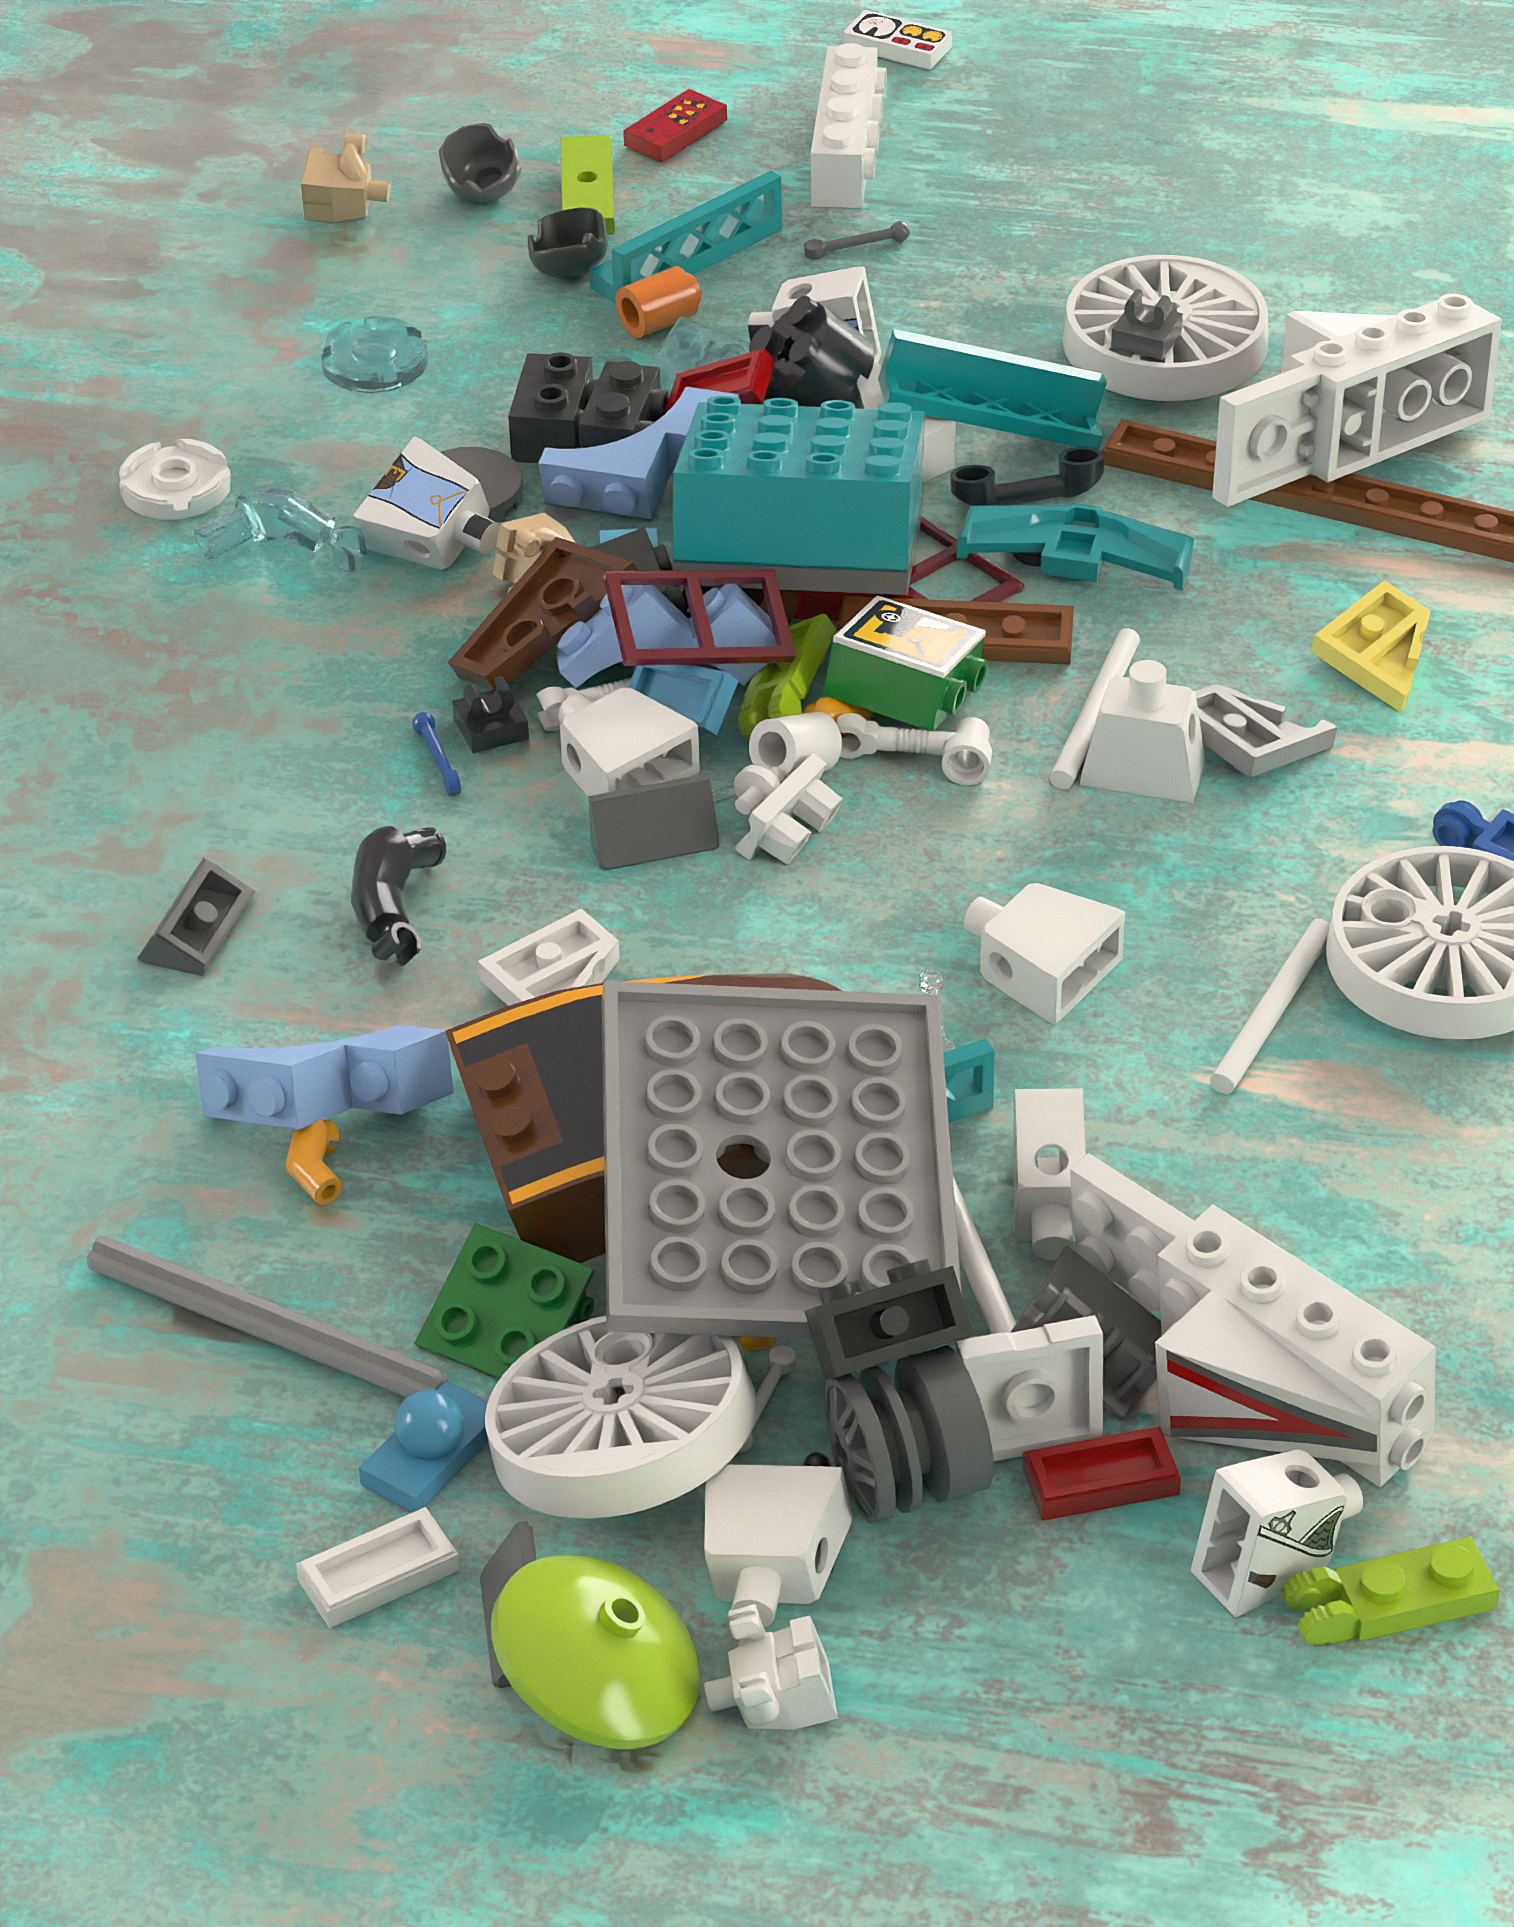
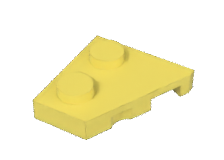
M1384 580L1314 635L1310 652L1398 712H1401L1405 708L1410 694L1414 672L1431 611Z

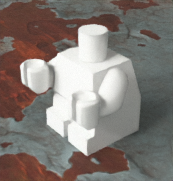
M756 1604L728 1612V1617L731 1620L729 1622L731 1633L735 1639H740L737 1648L728 1652L731 1676L704 1683L707 1701L712 1712L738 1706L747 1728L796 1730L838 1719L829 1661L810 1615L790 1620V1627L772 1633L765 1631Z

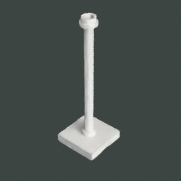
M950 1140V1147L952 1153V1142ZM953 1176L959 1260L990 1332V1335L957 1340L956 1353H958L969 1371L980 1397L989 1428L993 1462L1022 1457L1024 1451L1103 1437V1332L1095 1315L1044 1324L1043 1327L1010 1333L1016 1321Z

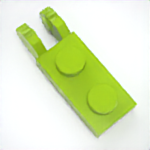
M821 614L789 626L796 653L793 663H768L752 678L743 696L745 700L737 717L739 731L746 741L750 740L753 729L763 720L802 714L801 701L808 695L809 686L818 667L824 662L826 658L825 653L836 632V628L826 614Z
M1472 1536L1336 1567L1334 1571L1325 1566L1311 1568L1308 1572L1303 1570L1301 1573H1295L1293 1577L1287 1578L1288 1581L1283 1583L1284 1588L1281 1589L1287 1607L1291 1608V1611H1307L1311 1608L1310 1611L1304 1612L1305 1615L1299 1618L1300 1623H1297L1304 1642H1307L1308 1645L1313 1644L1314 1647L1316 1645L1323 1646L1327 1642L1332 1644L1358 1638L1359 1642L1491 1611L1494 1610V1607L1498 1606L1500 1592Z

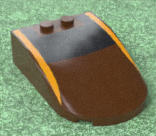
M781 973L687 975L624 981L842 991L818 979ZM604 983L553 991L506 1006L445 1031L507 1211L520 1240L578 1263H583L606 1254L602 991ZM745 1143L727 1145L722 1156L717 1158L718 1165L724 1172L739 1179L759 1177L769 1168V1163L761 1160L755 1154L753 1145Z

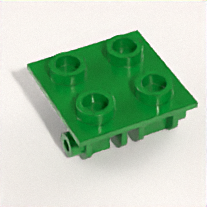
M474 1223L414 1344L437 1355L500 1379L514 1362L534 1346L566 1329L568 1325H572L575 1321L581 1323L589 1319L593 1311L594 1299L587 1296L585 1290L595 1270Z

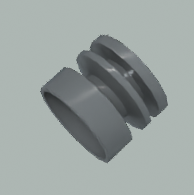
M949 1345L898 1359L894 1370V1385L888 1375L878 1365L860 1370L858 1380L851 1373L827 1380L824 1401L831 1451L836 1466L843 1469L848 1493L858 1513L868 1523L892 1518L895 1507L901 1513L920 1509L923 1498L922 1481L928 1492L938 1502L949 1501L990 1488L994 1470L988 1424L970 1373L958 1353Z

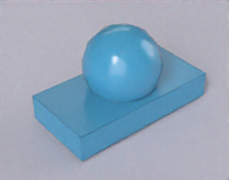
M693 665L636 666L628 688H632L694 721L698 725V735L706 733L717 735L739 680L727 672Z
M447 1380L437 1390L423 1389L408 1396L402 1401L396 1412L395 1432L359 1467L361 1485L411 1512L424 1508L488 1442L485 1428V1412L488 1402Z

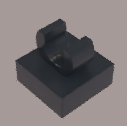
M503 676L496 677L495 690L478 693L472 683L465 686L464 698L452 700L454 721L473 754L529 739L528 720Z

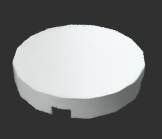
M192 439L175 440V446L161 448L160 442L147 444L130 454L120 466L119 471L120 495L126 506L141 516L158 520H181L204 514L220 505L230 492L231 474L223 452L208 443Z

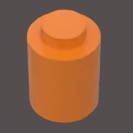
M678 266L621 287L616 293V307L620 320L628 333L635 338H642L694 317L698 312L699 302L701 301V289L697 280L692 274L686 273Z

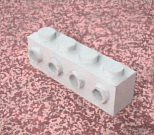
M856 43L827 46L810 153L811 207H863L866 179L874 180L876 152H878L879 125H882L883 98L886 97L887 69L877 67V47H863Z

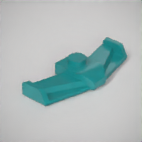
M1076 503L1069 505L970 506L957 539V559H967L969 553L1042 552L1041 574L1058 576L1071 581L1086 580L1097 582L1103 563L1106 561L1173 582L1174 589L1183 591L1191 567L1194 539L1191 536L1105 511L1097 506Z

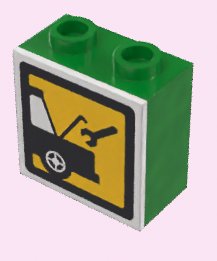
M877 595L834 635L823 695L934 731L949 714L956 715L964 699L971 692L976 694L981 688L987 671V660L981 658L986 631Z

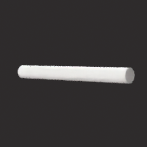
M1125 628L1118 632L1050 774V782L1058 789H1069L1074 783L1087 755L1098 711L1109 679L1116 676H1124L1139 645L1140 637L1134 630Z
M1323 919L1312 920L1211 1076L1210 1084L1218 1093L1228 1095L1234 1091L1326 947L1329 922Z

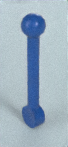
M428 712L416 714L412 721V727L416 733L423 735L442 774L447 794L461 793L458 773L455 769L452 770L434 732L436 724L434 717Z

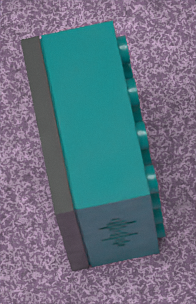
M715 396L707 399V403L698 402L673 471V570L774 569L779 590L907 595L922 516L925 411H912V407L904 403H884L879 405L878 409H855L853 403L842 400L826 401L821 403V407L798 406L797 401L787 398L768 399L764 401V405L741 404L739 398L732 396ZM700 584V586H709V587H723V586L726 585V584ZM736 584L740 588L763 589L762 584Z

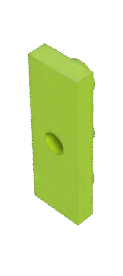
M611 135L560 137L562 210L579 207L597 209L604 217L607 235L615 234Z

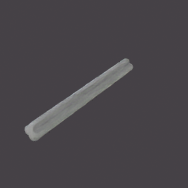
M98 1237L87 1256V1266L98 1274L407 1398L423 1389L437 1390L446 1380L448 1381L447 1375L438 1368L110 1237Z

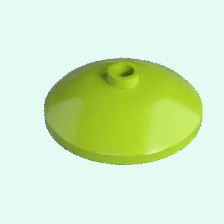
M548 1556L532 1561L520 1568L511 1576L496 1599L491 1617V1638L498 1663L504 1675L521 1699L533 1711L564 1733L581 1741L606 1748H642L657 1744L675 1733L695 1707L701 1687V1669L693 1639L684 1622L665 1597L648 1582L631 1571L616 1564L587 1556Z

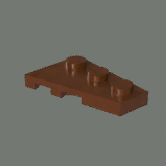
M555 537L448 663L458 678L490 690H495L496 677L503 676L508 683L555 647L571 626L579 621L586 623L602 609L600 604L607 594L605 584L602 581L604 571L639 570L631 561Z

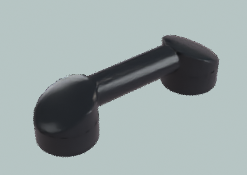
M1093 447L1069 448L1062 451L1058 456L1059 474L996 484L995 471L991 467L985 465L961 466L950 473L951 493L958 500L970 506L1013 505L1061 496L1065 498L1075 497L1090 490L1102 478L1104 473L1103 452Z

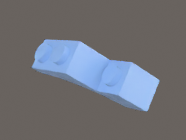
M685 387L680 398L664 416L632 436L609 444L589 448H545L538 462L545 503L652 519L670 475L675 469L698 402L707 403V399L715 396L739 398V394Z
M726 584L720 590L713 588L703 595L715 647L777 646L770 616L738 585ZM621 585L636 649L699 648L692 617L688 619L654 585ZM607 594L601 601L600 607L602 609L586 624L579 621L571 626L558 643L559 649L555 653L559 672L575 688L599 671L623 661ZM768 663L710 665L727 672L738 679V682L744 686Z
M398 1024L357 1037L310 1045L277 1048L210 1047L196 1053L203 1116L299 1130L312 1125L320 1119H327L351 1108L399 1115L405 1114L454 1093L446 1030Z

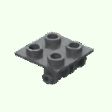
M1066 1245L1010 1333L1043 1327L1044 1324L1095 1315L1103 1332V1407L1121 1421L1139 1391L1144 1393L1157 1378V1368L1154 1366L1156 1364L1155 1342L1162 1337L1161 1320Z

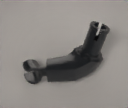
M383 826L367 835L359 845L353 870L351 904L367 939L374 942L372 954L379 960L386 961L395 953L397 963L405 966L422 949L420 935L409 925L410 919L405 905L403 888L412 869L436 867L445 859L447 852L445 839L441 833L434 835L436 829L433 827L402 833L393 826Z

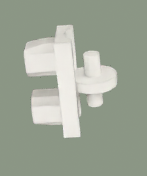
M812 753L782 783L780 782L784 776L777 767L772 766L766 769L758 765L746 766L734 780V789L738 797L735 801V807L740 813L745 815L752 811L748 819L751 831L737 844L735 850L750 861L763 848L788 865L801 852L811 834L808 829L794 820L793 817L797 815L816 830L822 831L834 819L843 801L842 797L820 781L827 763Z

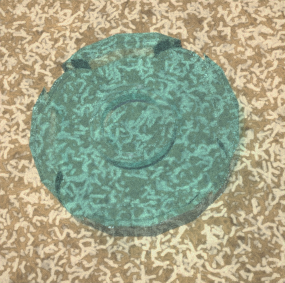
M371 316L364 318L365 325L351 328V321L340 324L325 336L320 346L323 374L334 385L353 392L379 393L396 390L411 384L420 377L428 364L426 339L425 341L422 339L421 331L415 325L393 317Z

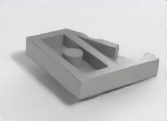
M1216 683L1194 691L1196 693L1203 744L1232 764L1237 771L1246 774L1250 778L1333 747L1337 726L1331 722L1320 719L1316 726L1306 728L1285 721L1286 707L1266 700L1250 698L1240 691Z

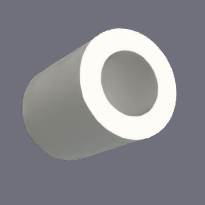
M810 712L763 720L755 726L749 740V753L753 765L762 766L766 769L772 766L777 767L782 771L784 778H787L812 753L827 763L824 771H827L837 763L842 750V738L837 724L830 716L822 712Z

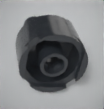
M808 296L798 298L790 310L782 315L772 327L764 326L759 329L749 345V352L765 348L775 359L764 401L773 398H787L797 401L798 406L821 407V403L832 400L848 401L854 404L859 395L852 390L860 375L869 379L874 364V347L871 340Z

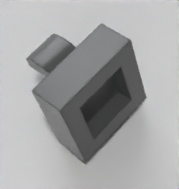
M1135 289L1125 304L1124 313L1112 328L1111 348L1163 360L1182 332L1183 313L1171 310L1172 302L1170 297L1162 295L1155 306L1143 304L1142 290Z

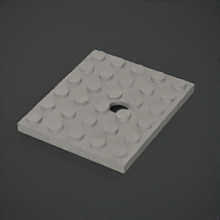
M604 981L602 991L607 1332L812 1339L804 1311L822 1305L818 1291L856 1279H860L863 1292L890 1284L887 1270L928 1258L931 1271L953 1265L961 1290L939 995ZM745 1143L753 1145L755 1154L761 1160L768 1162L769 1168L759 1177L739 1179L724 1172L718 1165L717 1158L722 1156L727 1145ZM956 1341L947 1344H956Z

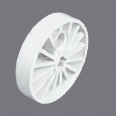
M1146 255L1115 261L1086 275L1073 288L1067 301L1063 327V348L1069 362L1074 368L1104 374L1107 381L1105 389L1125 396L1154 401H1185L1217 395L1233 389L1251 378L1262 366L1268 352V310L1263 295L1252 282L1241 274L1208 260L1180 255ZM1135 289L1142 290V303L1155 306L1162 295L1170 297V291H1177L1173 297H1170L1172 302L1171 310L1183 313L1182 332L1163 360L1111 348L1112 328L1124 313L1125 304Z
M1427 846L1385 855L1359 869L1345 882L1337 895L1327 935V963L1337 986L1350 1001L1368 1015L1387 1025L1409 1033L1441 1039H1477L1513 1031L1514 861L1476 849L1452 846ZM1428 886H1436L1437 898ZM1452 886L1465 888L1457 905H1454ZM1484 892L1489 894L1480 901ZM1409 981L1416 982L1413 989L1404 987V985ZM1469 984L1477 996L1464 997L1463 987ZM1434 988L1447 990L1448 996L1433 995L1432 992Z
M607 1315L581 1322L550 1336L514 1362L502 1375L489 1397L485 1412V1428L498 1479L505 1490L517 1501L536 1511L558 1517L578 1519L607 1518L643 1511L661 1505L693 1490L714 1476L732 1460L749 1437L756 1417L757 1400L749 1373L739 1349L731 1336L607 1332ZM590 1369V1374L585 1372V1370Z

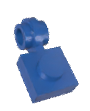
M1459 800L1444 804L1435 814L1432 832L1440 846L1476 849L1514 861L1513 813L1502 809L1489 822L1483 819L1481 812L1475 805L1468 801Z

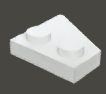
M579 909L479 960V979L508 1006L557 990L602 983L620 960L618 939L583 909Z

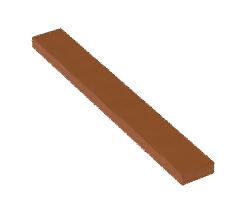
M1121 419L1102 449L1104 465L1213 491L1217 441ZM1353 473L1328 483L1317 476L1309 474L1249 498V500L1514 563V511Z

